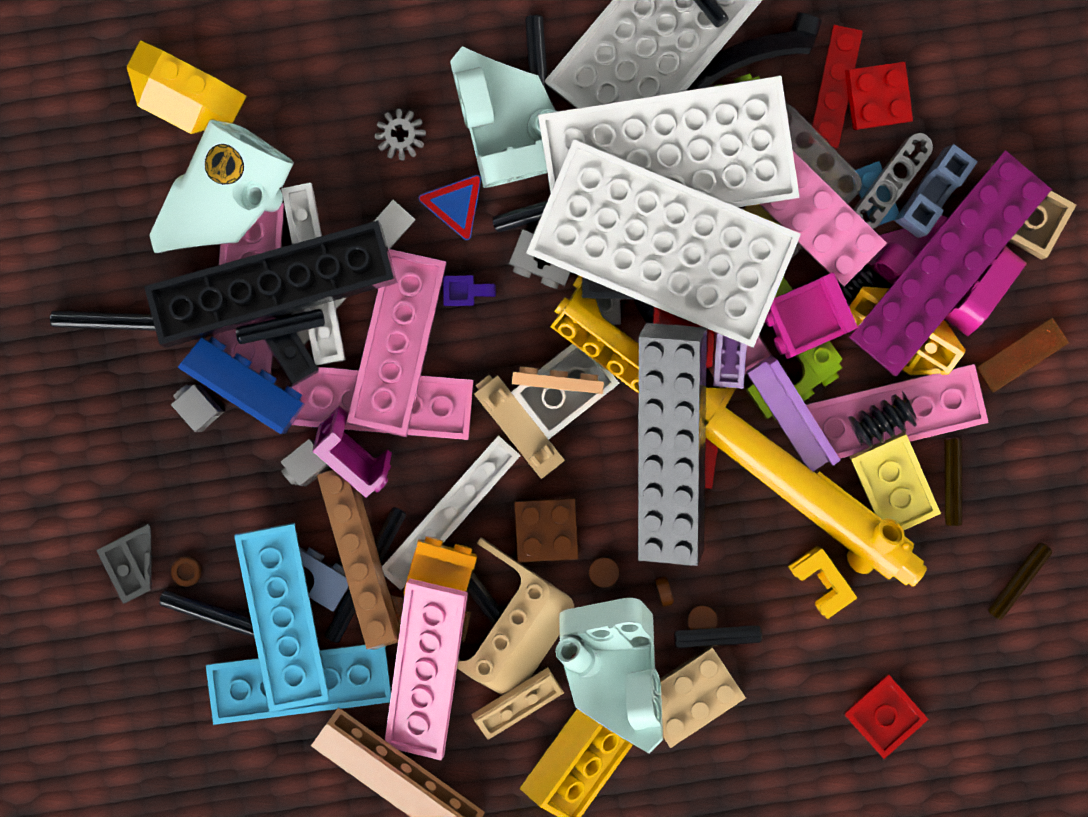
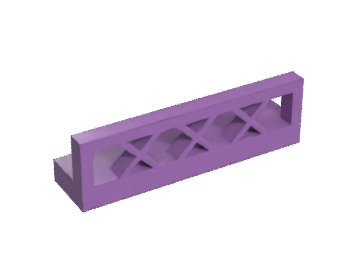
M770 355L746 371L805 466L815 471L827 462L835 465L841 461L776 358Z

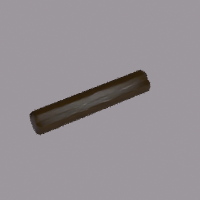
M960 438L945 439V524L947 526L962 525V440Z
M1041 542L1036 545L988 609L992 616L998 620H1002L1051 556L1052 549Z

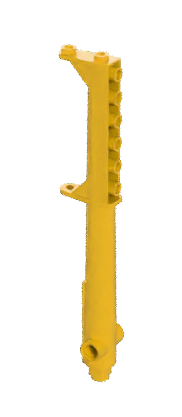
M578 276L573 283V286L577 289L570 299L564 297L554 312L558 316L550 327L639 394V343L602 317L596 299L582 298L583 277ZM706 388V438L849 549L847 560L856 572L868 574L875 569L887 579H891L894 576L904 585L910 584L912 587L921 580L927 571V567L923 565L924 561L912 552L914 543L905 537L899 523L888 518L881 519L821 472L817 474L726 408L736 388Z

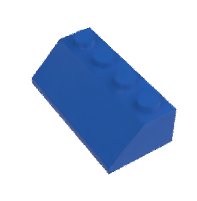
M212 336L209 340L200 338L178 368L279 434H286L305 405L300 400L302 394L288 385L285 390L275 384L277 378L263 369L260 373L254 371L249 367L252 363L250 360L239 353H236L234 357L224 351L226 345Z

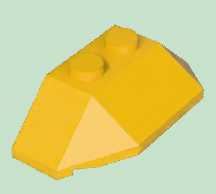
M141 40L127 65L137 106L190 134L205 131L209 120L233 123L247 97L217 78Z
M864 286L861 288L849 306L857 326L889 289ZM943 320L902 370L910 375L939 373L941 375H949L966 350L947 322Z

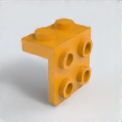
M426 536L425 540L418 538L406 583L409 579H414L466 592L471 572L477 559L476 554L471 553L472 548L455 544L454 548L442 545L443 540Z

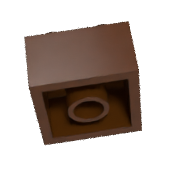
M575 498L515 501L518 562L578 559Z

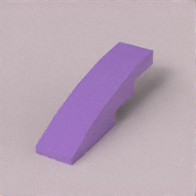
M717 333L713 386L743 389L747 345Z

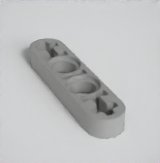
M917 133L908 137L853 209L863 219L860 212L864 213L870 210L872 206L877 207L869 215V219L872 222H867L872 229L880 224L931 155L933 150L931 139L923 133ZM920 141L922 143L920 149L923 152L915 154L912 159L906 157L915 149L912 143L915 144ZM896 163H902L907 167V176L904 179H900L894 174L893 168ZM879 186H885L889 189L890 199L887 202H882L877 198L876 190Z

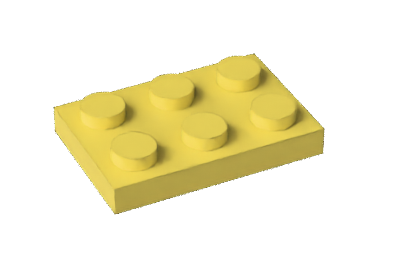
M905 432L884 440L883 443L880 442L873 445V448L869 447L849 456L874 513L881 519L888 518L896 521L904 531L941 514Z

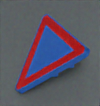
M475 175L419 196V201L464 240H469L472 234L481 177Z

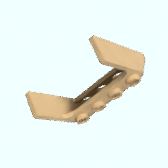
M480 537L477 544L513 567L521 577V585L476 654L466 661L458 658L457 669L482 685L504 695L531 678L560 635V612L574 608V603L566 593Z

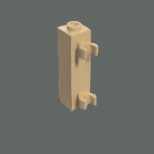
M488 375L475 385L478 391L474 395L541 479L565 461L498 375L494 379Z

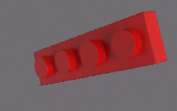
M838 25L832 26L808 141L810 144L834 149L839 148L849 100L845 70L855 69L862 30Z

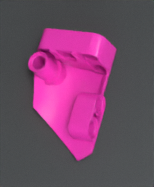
M941 215L929 234L920 238L915 237L905 228L879 235L887 244L866 265L893 285L948 218ZM1005 246L945 319L968 337L988 318L1024 269L1027 262Z

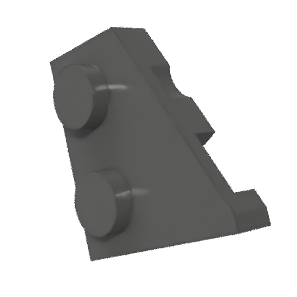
M150 524L96 550L123 604L152 590Z

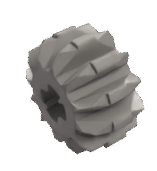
M396 109L397 119L394 120L391 114L387 112L385 118L389 122L388 125L380 121L377 123V126L385 130V132L376 133L375 138L378 140L386 139L378 148L380 151H383L390 146L391 148L387 154L390 159L394 157L397 150L399 151V159L404 161L405 150H408L410 155L415 157L416 152L412 146L424 147V143L417 140L416 137L426 136V131L415 130L423 124L421 119L410 123L414 115L412 111H409L405 119H402L401 109ZM402 127L404 132L409 133L408 138L404 137V142H398L396 137H392L393 132L397 133V128Z

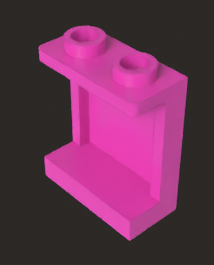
M834 272L774 298L765 319L767 326H773L777 335L774 338V342L780 355L785 354L787 359L858 328Z

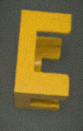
M819 546L814 547L788 566L793 575L801 581L817 570L821 571L817 576L827 589L830 587L833 589L815 601V606L827 619L857 599L823 548Z

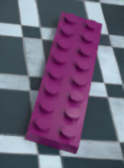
M1005 150L849 338L894 376H897L1052 189Z

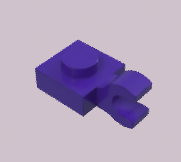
M474 275L443 276L444 306H475V297H496V284H474Z

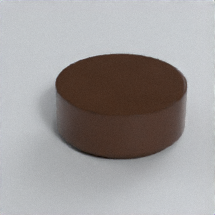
M184 556L173 563L171 575L178 585L184 587L192 586L200 580L202 567L197 559L191 556Z
M600 557L592 562L589 568V576L595 585L603 588L610 587L619 577V568L614 560Z
M667 577L655 578L662 606L673 605L674 600Z
M699 605L689 612L687 623L691 630L709 629L717 627L718 619L712 608Z

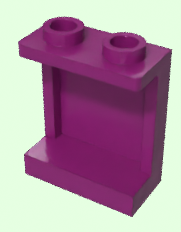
M338 406L319 424L312 452L367 498L373 491L379 492L387 484L392 453L386 449L378 458H374L344 432L348 413Z

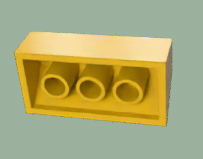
M576 709L538 764L528 775L520 790L538 806L557 817H581L633 744Z

